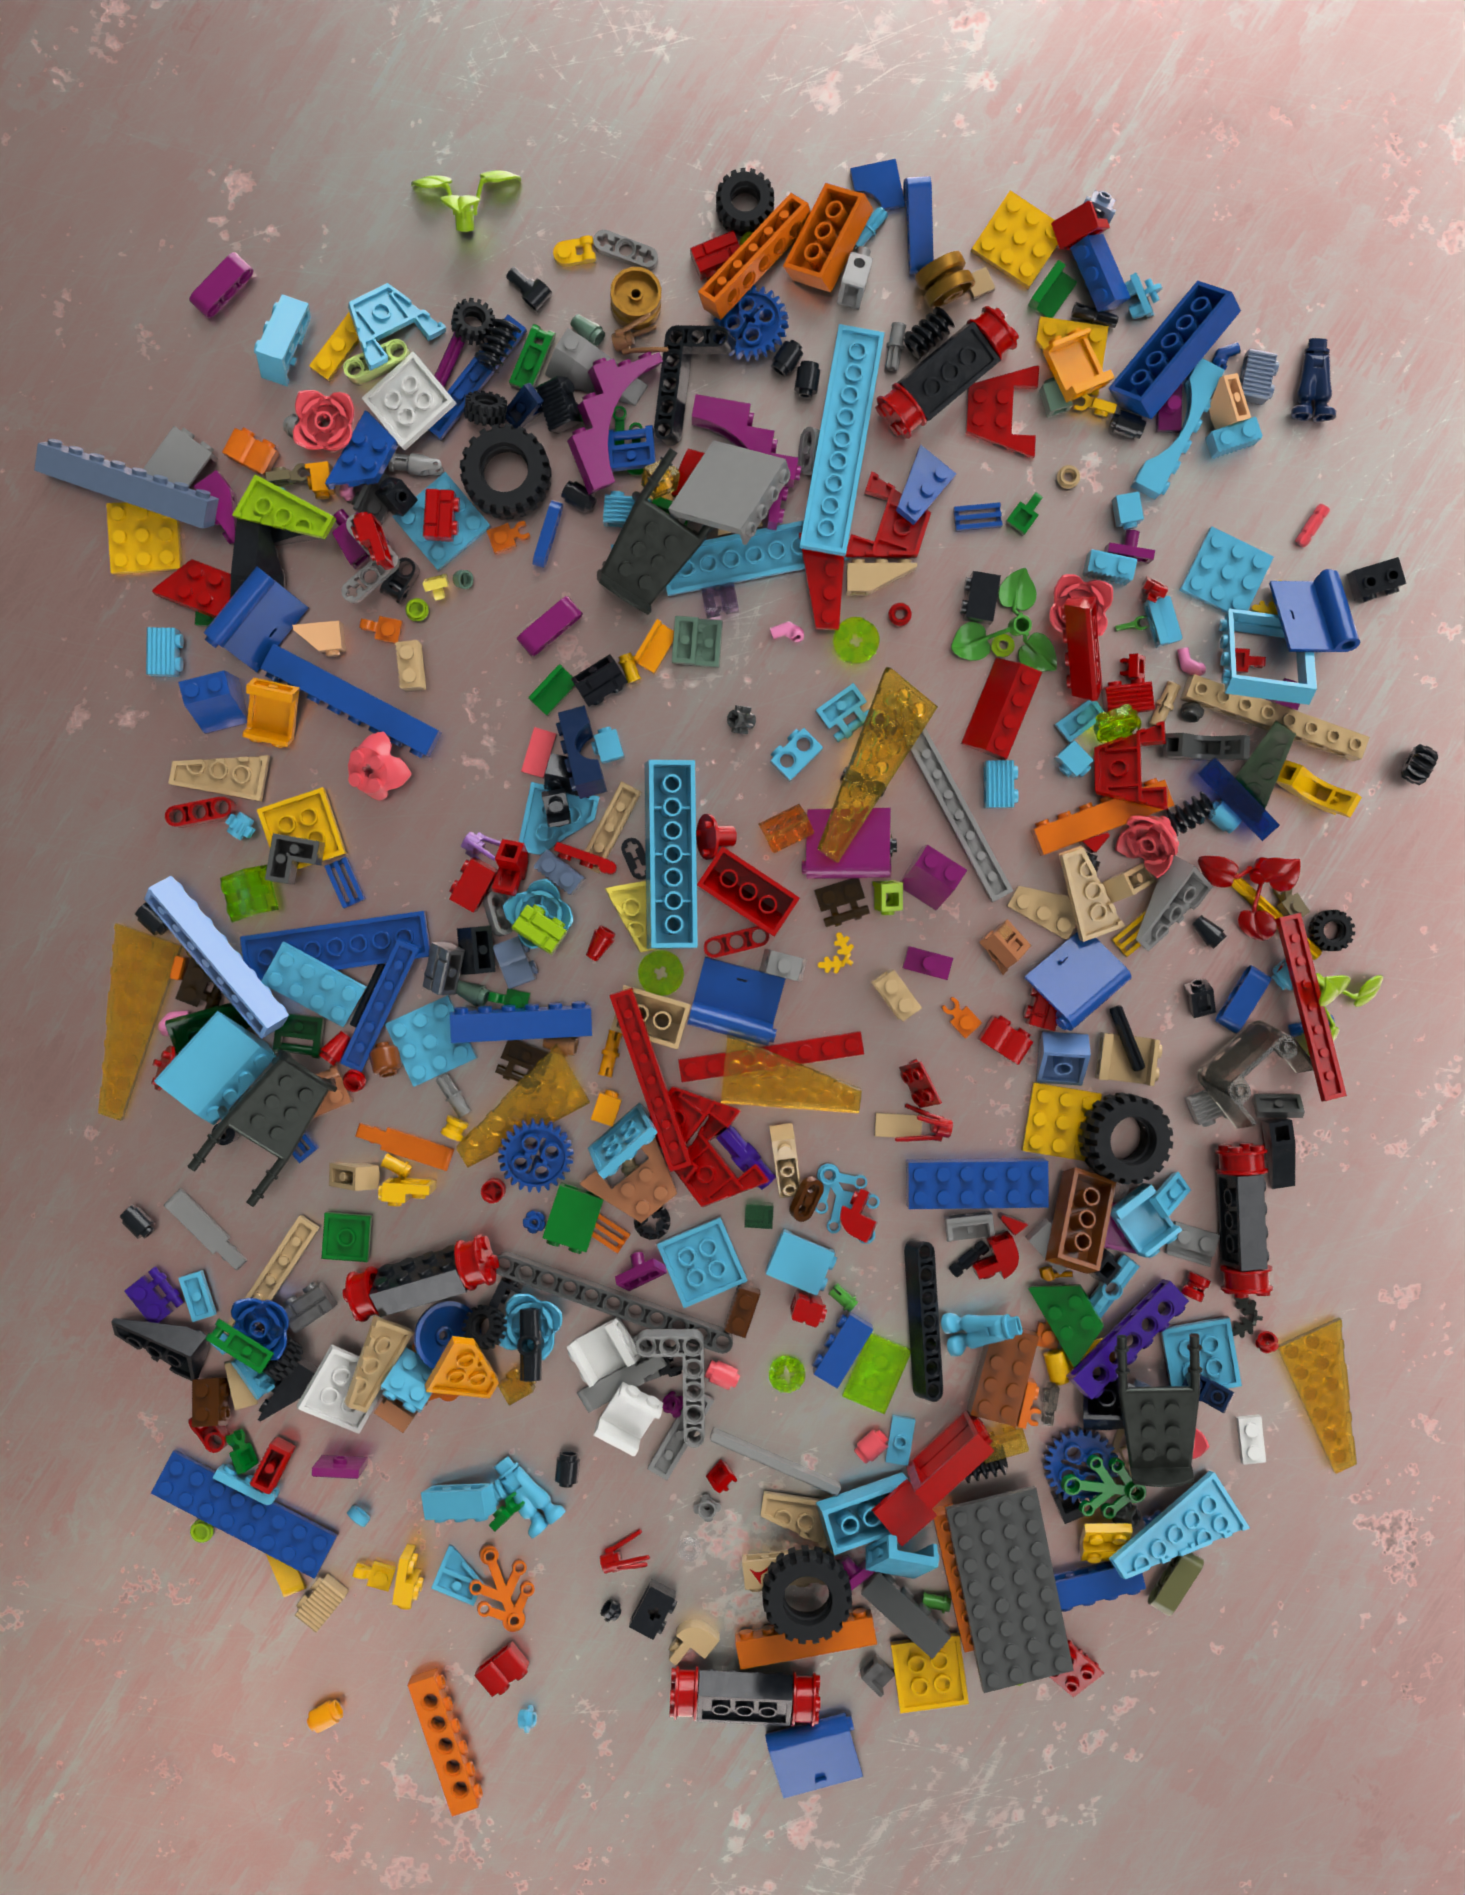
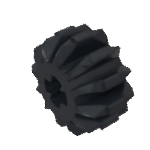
M1419 744L1415 746L1403 764L1401 770L1402 778L1412 784L1421 785L1425 783L1437 764V752L1427 745Z

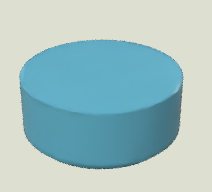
M352 1505L347 1511V1515L362 1527H365L370 1521L369 1515L356 1505Z

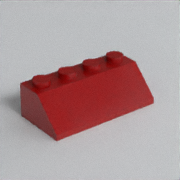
M1096 596L1067 598L1064 606H1061V619L1066 620V629H1063V642L1068 644V652H1065V665L1070 667V674L1067 675V688H1071L1072 696L1090 701H1098L1103 685Z
M995 658L961 744L999 760H1006L1040 680L1042 671L1022 663Z
M723 846L697 883V886L774 937L800 899V897Z

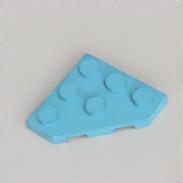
M531 782L519 842L525 844L528 853L542 855L546 849L549 850L554 847L556 842H562L594 821L600 797L593 795L589 798L580 799L579 796L566 794L570 807L571 823L561 827H548L542 792L549 790L544 789L543 784Z

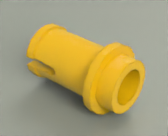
M632 653L619 656L618 665L621 664L628 683L641 679Z
M389 1153L386 1154L381 1163V1167L398 1174L400 1179L402 1177L406 1179L412 1169L408 1161L405 1163Z

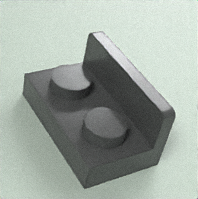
M383 473L378 483L363 485L361 491L357 492L353 498L352 505H354L353 509L355 512L372 513L383 525L389 510L376 496L375 492L380 488V483L390 476Z

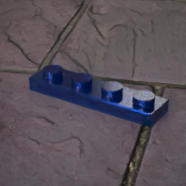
M1215 757L1197 773L1261 841L1280 826Z

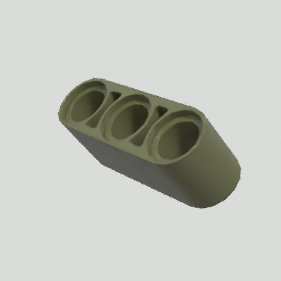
M1193 1552L1172 1558L1149 1594L1148 1604L1165 1615L1171 1616L1201 1572L1204 1560Z

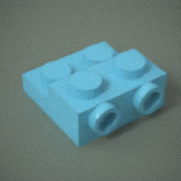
M406 1347L381 1385L380 1389L384 1391L382 1395L392 1401L398 1399L403 1402L402 1407L411 1413H415V1411L421 1413L432 1395V1392H426L425 1383L433 1369L426 1366L417 1353Z

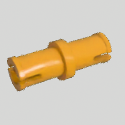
M609 1030L605 1049H602L601 1052L603 1057L598 1075L612 1078L616 1058H619L620 1055L618 1050L623 1034Z

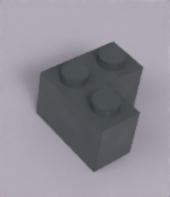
M273 833L265 880L295 884L298 862L322 865L325 842Z

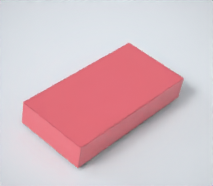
M534 727L521 772L540 778L545 777V771L556 740V733Z

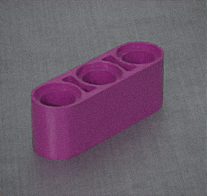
M233 252L192 292L189 301L206 318H211L244 286L253 275L254 270L236 252Z
M565 596L520 633L517 640L529 655L534 657L577 622L583 613L569 596Z

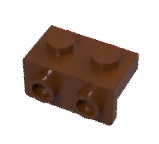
M228 1378L192 1380V1427L228 1425L231 1415L228 1406V1396L230 1395Z

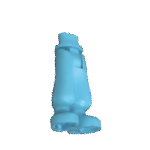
M945 1313L941 1318L943 1331L946 1334H953L947 1341V1350L953 1357L961 1356L966 1347L975 1349L987 1344L1013 1339L1015 1335H1022L1023 1333L1019 1317H1011L1009 1314H966L961 1318L954 1313ZM961 1330H964V1331H966L967 1333H956V1332H959V1331H961Z
M509 1456L494 1466L499 1474L498 1478L501 1480L509 1495L512 1492L517 1493L513 1498L516 1504H520L522 1501L525 1502V1505L518 1512L524 1519H530L531 1525L528 1535L532 1539L539 1535L548 1524H553L566 1512L563 1506L552 1504L549 1494L532 1480L519 1466L518 1462L513 1463ZM538 1509H542V1511L545 1514V1517L540 1513Z

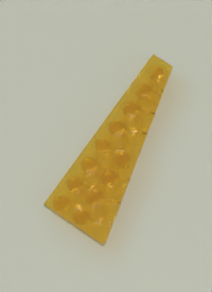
M886 667L882 674L817 848L837 863L938 708L936 704L890 667Z
M115 923V939L112 945L113 962L110 968L111 985L110 991H108L106 1015L107 1032L106 1039L104 1040L105 1056L104 1062H102L103 1079L102 1086L100 1087L98 1114L121 1121L125 1116L171 982L170 973L174 958L180 955L183 945Z

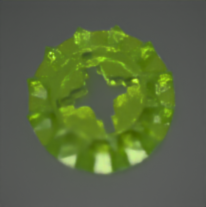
M782 1356L771 1364L769 1380L773 1388L781 1393L791 1394L793 1391L799 1390L805 1382V1368L797 1358ZM784 1366H787L789 1373H797L790 1376L789 1384L785 1377H778L784 1374Z

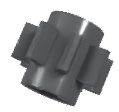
M735 705V710H731L727 716V723L730 727H733L731 732L748 734V730L755 726L756 717L751 712V707Z
M1129 1502L1116 1512L1112 1521L1113 1523H1132V1527L1136 1528L1140 1523L1141 1514L1137 1506Z

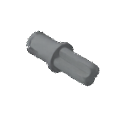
M901 322L892 323L890 340L886 344L888 352L885 368L889 371H897L899 369L901 352L905 348L903 340L907 325Z
M447 1073L436 1079L437 1084L447 1098L445 1101H449L458 1118L472 1111L460 1093L462 1091H458Z

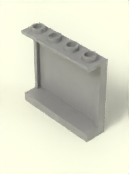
M713 440L668 508L669 513L682 524L686 520L739 534L743 545H747L750 538L755 535L761 521L766 518L773 502L778 499L783 486L790 479L787 461L784 458Z

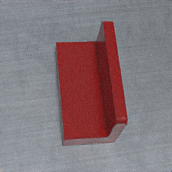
M1092 201L1083 203L1051 223L1061 250H1071L1070 248L1087 235L1100 234L1110 228L1107 219L1097 217Z

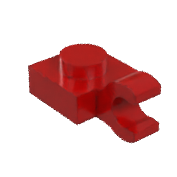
M1146 576L1142 583L1143 588L1146 589L1144 592L1147 594L1146 599L1153 603H1156L1158 596L1164 598L1168 592L1166 585Z
M1235 648L1236 673H1247L1249 667H1265L1266 657L1249 656L1250 649Z

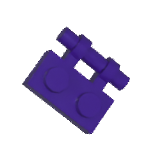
M155 1266L148 1272L153 1278L151 1282L144 1275L124 1292L148 1322L159 1323L173 1312L168 1303L172 1302L178 1308L184 1301L179 1296L180 1292L177 1289H173L166 1280L168 1277L165 1273H161ZM156 1286H159L166 1294L164 1298L155 1289Z

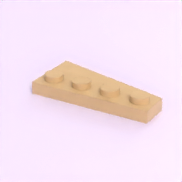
M270 756L172 761L168 784L262 802Z
M1079 846L1059 853L1079 939L1085 942L1125 927L1123 921L1116 913L1117 910L1114 904L1108 898L1103 883L1098 879L1097 872L1085 849Z
M373 1316L344 1401L347 1407L365 1413L368 1411L381 1385L414 1332L410 1328Z

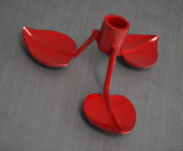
M1220 856L1199 857L1198 864L1203 876L1211 885L1216 887H1230L1234 879H1240L1249 873L1251 881L1258 884L1252 911L1243 910L1239 914V927L1247 936L1255 940L1267 941L1277 930L1275 917L1266 911H1257L1263 884L1269 882L1274 890L1283 892L1294 888L1301 872L1300 859L1260 857L1255 861L1253 867L1247 866L1246 870L1237 874L1239 870L1238 865L1228 858Z

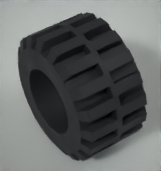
M740 168L738 173L735 169L731 171L730 177L726 174L723 177V183H719L718 191H716V212H718L719 221H723L725 229L730 227V231L733 230L734 233L736 231L740 232V236H743L746 232H754L774 211L775 197L769 179L764 180L763 173L755 174L756 169L752 168L750 172H747L746 168ZM747 193L753 195L759 204L753 210L740 211L731 202L737 195Z

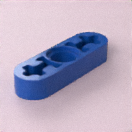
M551 500L533 557L532 564L545 568L562 515L563 503Z

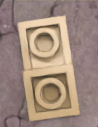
M233 1360L225 1361L224 1365L234 1409L238 1410L257 1405L258 1400L255 1399L231 1364Z

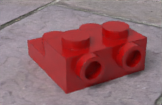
M361 512L355 514L353 519L355 526L352 527V531L356 541H359L361 546L364 545L369 550L372 560L376 561L377 565H380L385 570L395 568L381 523L372 513Z

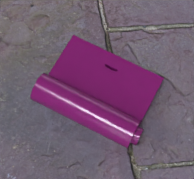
M891 807L807 809L806 861H802V874H806L807 879L891 878Z

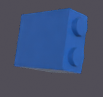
M223 670L178 682L184 706L204 734L247 723L248 712L238 677Z

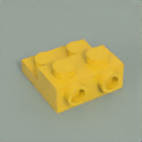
M390 1177L383 1182L382 1186H379L378 1200L388 1202V1206L398 1207L402 1206V1203H406L410 1198L425 1199L427 1195L436 1190L437 1180Z
M1132 1523L1084 1524L1079 1540L1081 1561H1088L1089 1563L1110 1561L1109 1558L1131 1539L1133 1533Z
M408 1543L399 1558L392 1605H397L398 1608L403 1610L412 1608V1603L418 1600L419 1592L422 1591L424 1578L420 1577L422 1569L416 1568L419 1556L418 1553H415L416 1545Z

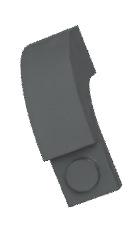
M1166 733V744H1163L1162 757L1197 761L1249 760L1250 736H1203L1188 733Z

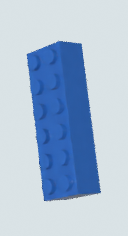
M1197 280L1108 388L1117 405L1152 419L1241 312L1233 293Z
M1045 1158L906 1159V1206L908 1209L1049 1208L1048 1161Z

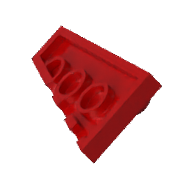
M802 549L815 629L839 631L844 556Z

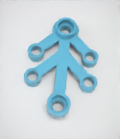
M826 1163L817 1171V1178L824 1186V1191L818 1204L824 1203L826 1207L821 1211L816 1206L815 1211L819 1214H824L828 1211L827 1199L830 1188H832L836 1197L831 1219L827 1222V1229L830 1233H837L841 1228L840 1212L842 1205L851 1209L853 1205L850 1204V1201L854 1192L843 1190L839 1182L852 1184L857 1189H864L867 1186V1179L861 1174L852 1176L840 1173L834 1164ZM826 1171L833 1173L830 1179L824 1177ZM858 1178L864 1179L865 1182L862 1186L856 1184ZM870 1194L869 1199L874 1197L877 1199V1203L870 1205L867 1201L866 1205L871 1209H875L879 1206L880 1200L877 1195ZM832 1222H836L838 1227L835 1230H831L829 1225ZM875 1231L873 1232L868 1243H865L861 1240L859 1241L864 1244L871 1243L875 1239Z

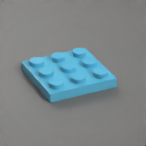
M446 472L416 496L418 501L404 516H392L438 571L491 528L487 520ZM426 489L453 490L457 495L456 498H460V511L455 512V521L459 522L458 535H454V542L429 541L423 537Z
M1211 526L1179 591L1224 613H1227L1228 608L1248 611L1274 556Z
M449 995L385 1024L393 1044L399 1049L401 1061L413 1087L478 1058L471 1042L451 1043L450 1012L454 1011L455 1007Z
M640 1103L588 1147L596 1170L603 1179L614 1175L622 1163L632 1159L637 1154V1150L644 1144L647 1145L652 1142L658 1133L646 1109Z
M721 1216L657 1243L683 1308L748 1281Z
M1228 1316L1170 1326L1161 1332L1170 1386H1182L1186 1378V1373L1190 1366V1350L1187 1349V1345L1190 1344L1189 1335L1191 1333L1199 1334V1344L1202 1346V1350L1199 1351L1200 1367L1202 1368L1200 1374L1228 1389L1242 1386L1231 1321Z

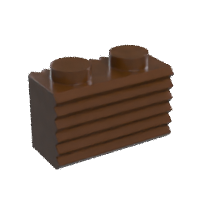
M746 1284L738 1285L729 1314H727L726 1323H724L726 1332L746 1338L760 1297V1289Z

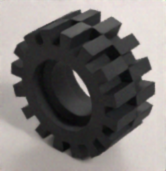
M465 298L461 303L458 302L453 310L451 320L452 332H455L456 338L461 336V342L465 343V340H469L468 345H473V341L476 342V345H480L481 340L485 343L483 340L484 336L490 335L488 329L494 327L492 321L495 319L492 308L488 309L486 302L482 305V300L480 299L474 302V298H469V302H467ZM475 317L481 321L482 325L478 327L470 326L464 321V318Z
M482 390L481 393L474 391L473 393L469 392L468 395L466 394L464 406L465 419H468L470 422L474 421V424L477 425L479 423L482 426L489 424L490 427L494 424L501 425V423H505L507 400H505V397H500V394L494 395L490 391L485 393Z
M1340 910L1321 911L1319 915H1315L1312 918L1314 921L1309 924L1311 930H1308V934L1312 935L1310 940L1314 941L1315 945L1320 947L1321 950L1341 951L1342 948H1347V944L1352 943L1354 940L1351 937L1356 932L1352 930L1355 924L1350 922L1352 918L1346 916L1347 913L1340 912ZM1331 921L1337 923L1340 928L1338 937L1333 940L1328 939L1324 934L1325 925Z
M477 1305L478 1308H471L473 1313L468 1312L466 1314L469 1317L468 1320H463V1323L466 1324V1327H462V1331L466 1332L463 1334V1337L473 1338L481 1349H494L495 1345L499 1346L501 1344L499 1339L505 1338V1335L502 1333L507 1331V1327L504 1326V1324H507V1319L503 1318L505 1315L499 1309L487 1305ZM488 1318V1331L485 1335L481 1336V1325Z
M287 1335V1344L282 1356L278 1360H270L263 1372L274 1380H282V1377L285 1379L288 1377L287 1373L291 1374L293 1372L292 1369L294 1367L297 1368L299 1365L297 1361L302 1359L300 1356L303 1354L302 1346Z

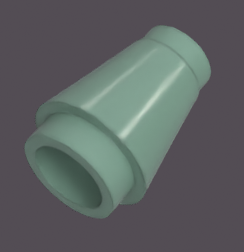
M579 314L575 315L571 320L570 325L580 336L596 347L601 344L605 337L602 326Z
M461 980L458 981L456 994L475 1007L485 1006L490 992L484 985Z

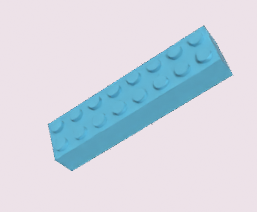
M648 760L644 763L647 949L698 948L695 760Z

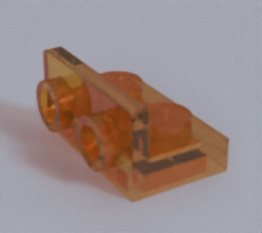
M800 804L758 824L773 853L814 834L807 814Z

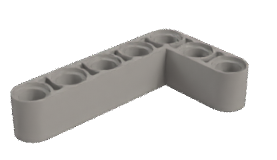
M696 1329L642 1330L637 1335L635 1345L636 1352L640 1356L682 1357L684 1442L689 1447H699L705 1438L703 1334ZM647 1339L652 1342V1345L644 1347L640 1342ZM667 1339H671L675 1341L676 1344L672 1347H668L664 1344V1341ZM690 1339H696L699 1345L693 1347L688 1345L687 1342ZM696 1362L699 1364V1367L691 1369L688 1367V1364ZM690 1385H697L700 1389L693 1392L688 1387ZM692 1407L698 1408L700 1412L697 1414H691L688 1410ZM697 1430L700 1432V1435L694 1437L689 1432Z

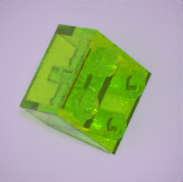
M267 865L244 868L220 878L221 890L225 896L226 910L230 916L231 923L279 910L272 881L265 880Z

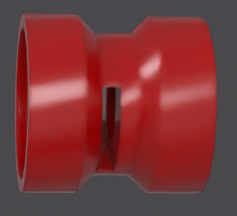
M490 1178L481 1188V1196L488 1203L494 1204L499 1202L506 1193V1185L499 1178Z
M1190 1271L1187 1276L1188 1282L1183 1286L1181 1293L1196 1301L1203 1302L1205 1297L1204 1291L1206 1288H1209L1211 1280Z

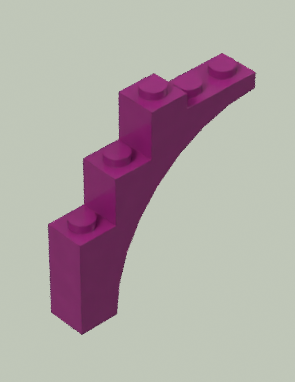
M647 352L638 356L639 360L631 362L630 359H627L617 365L614 358L607 361L606 358H601L592 363L593 366L588 371L595 392L582 397L583 401L577 406L585 427L573 431V435L567 440L588 494L607 488L615 482L608 453L609 426L614 409L622 393L634 380L642 374L657 368L663 362L660 352L653 355L651 352Z
M696 394L692 411L693 426L710 430L726 438L735 446L786 459L790 471V479L783 486L778 499L773 502L768 510L767 529L776 531L778 523H783L785 509H780L781 502L787 500L788 488H793L794 481H799L802 467L797 466L798 457L776 454L778 440L774 439L775 431L752 427L754 413L750 412V403Z

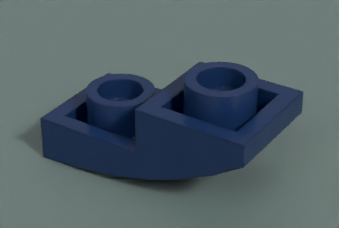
M1200 1374L1199 1401L1225 1413L1235 1392ZM1186 1378L1182 1386H1189Z

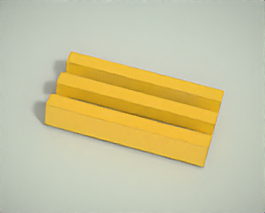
M1147 910L1111 939L1125 957H1128L1141 946L1137 941L1127 950L1124 948L1137 937L1139 929L1122 943L1118 940L1144 919Z

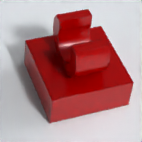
M1135 653L1129 654V659H1120V663H1128L1129 665L1128 670L1121 671L1120 675L1132 679L1145 678L1146 656Z
M722 1459L706 1475L711 1486L718 1493H721L723 1490L728 1491L727 1485L732 1480L735 1483L737 1482L736 1476Z

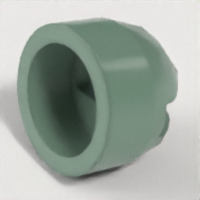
M459 570L454 573L452 580L456 587L468 589L473 584V575L468 570Z

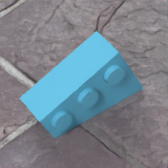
M282 294L279 302H275L273 305L271 319L265 322L261 340H257L254 346L261 378L288 387L290 379H288L287 373L290 365L295 366L297 358L293 357L298 344L302 345L311 319L309 303Z

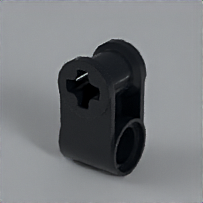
M407 557L399 559V568L383 581L380 587V593H386L393 597L398 604H402L405 601L420 573L418 565ZM411 564L412 572L408 575H403V567ZM392 587H394V588H396L397 590H399V592H396L395 590H393Z

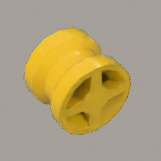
M447 1115L446 1126L441 1129L440 1133L450 1139L461 1142L463 1139L462 1133L468 1128L469 1124L462 1119Z

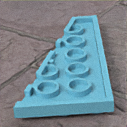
M1209 1471L1115 1552L1109 1560L1120 1577L1128 1579L1150 1570L1152 1566L1167 1563L1174 1557L1184 1556L1211 1545L1213 1541L1220 1538H1228L1233 1536V1533L1240 1530L1245 1531L1250 1529L1215 1472Z

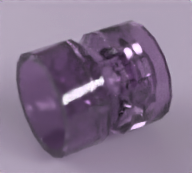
M733 582L721 584L719 589H716L714 586L701 589L707 619L718 617L721 612H724L726 615L739 612ZM715 596H720L722 605H715Z

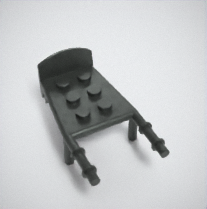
M669 448L664 457H660L661 462L652 476L647 478L648 482L641 493L638 491L632 493V499L635 503L607 560L603 562L601 570L597 571V580L601 585L647 615L651 613V604L703 544L713 529L711 526L703 525L699 533L696 530H691L648 501L655 487L660 486L658 483L668 467L673 466L672 461L678 453Z
M281 1049L278 1051L279 1056L272 1059L273 1065L229 1112L225 1106L218 1108L217 1111L221 1122L212 1134L207 1135L208 1139L197 1154H193L194 1158L187 1166L195 1172L201 1163H205V1158L215 1144L220 1143L219 1139L228 1127L278 1157L271 1169L266 1170L267 1174L257 1188L251 1190L252 1194L246 1203L252 1207L256 1205L260 1198H264L263 1194L274 1179H278L277 1175L290 1159L328 1091L336 1092L337 1090L333 1081L317 1076L294 1060L289 1052Z
M1197 1333L1189 1335L1190 1344L1187 1345V1349L1190 1350V1366L1186 1373L1189 1386L1128 1387L1127 1374L1130 1373V1369L1127 1368V1352L1129 1347L1127 1346L1126 1335H1117L1115 1351L1117 1352L1118 1368L1115 1369V1373L1118 1374V1378L1116 1379V1385L1121 1406L1131 1476L1135 1484L1151 1487H1176L1194 1482L1192 1458L1200 1396V1373L1202 1372L1199 1354L1202 1346L1199 1344V1334Z

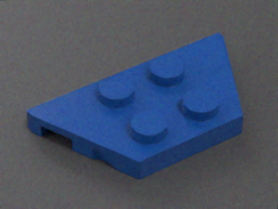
M364 411L352 433L349 444L343 449L325 484L328 489H335V485L342 484L354 487L360 484L378 483L398 447L396 440L368 411Z

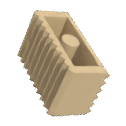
M418 640L396 642L395 645L397 647L395 650L398 656L396 659L399 665L397 673L400 674L398 676L400 679L399 687L405 692L426 690L422 644Z
M328 1573L323 1579L318 1577L310 1588L313 1592L309 1597L304 1595L296 1605L298 1610L295 1616L314 1632L321 1628L349 1591L348 1588H345L344 1585Z

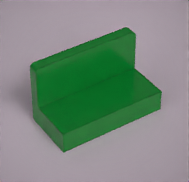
M1060 260L1056 262L1028 304L1029 307L1043 317L1053 318L1077 284L1076 280L1063 272L1066 265Z
M559 664L528 697L529 700L548 717L576 687L571 680L573 676Z

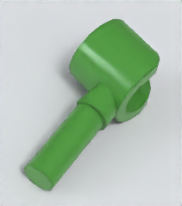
M1139 616L1130 623L1116 625V631L1129 628L1147 629L1150 625L1142 627L1140 620L1148 616Z

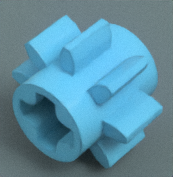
M239 812L237 816L230 814L225 821L229 825L226 831L239 840H242L244 836L250 838L256 830L252 827L254 820L242 812Z

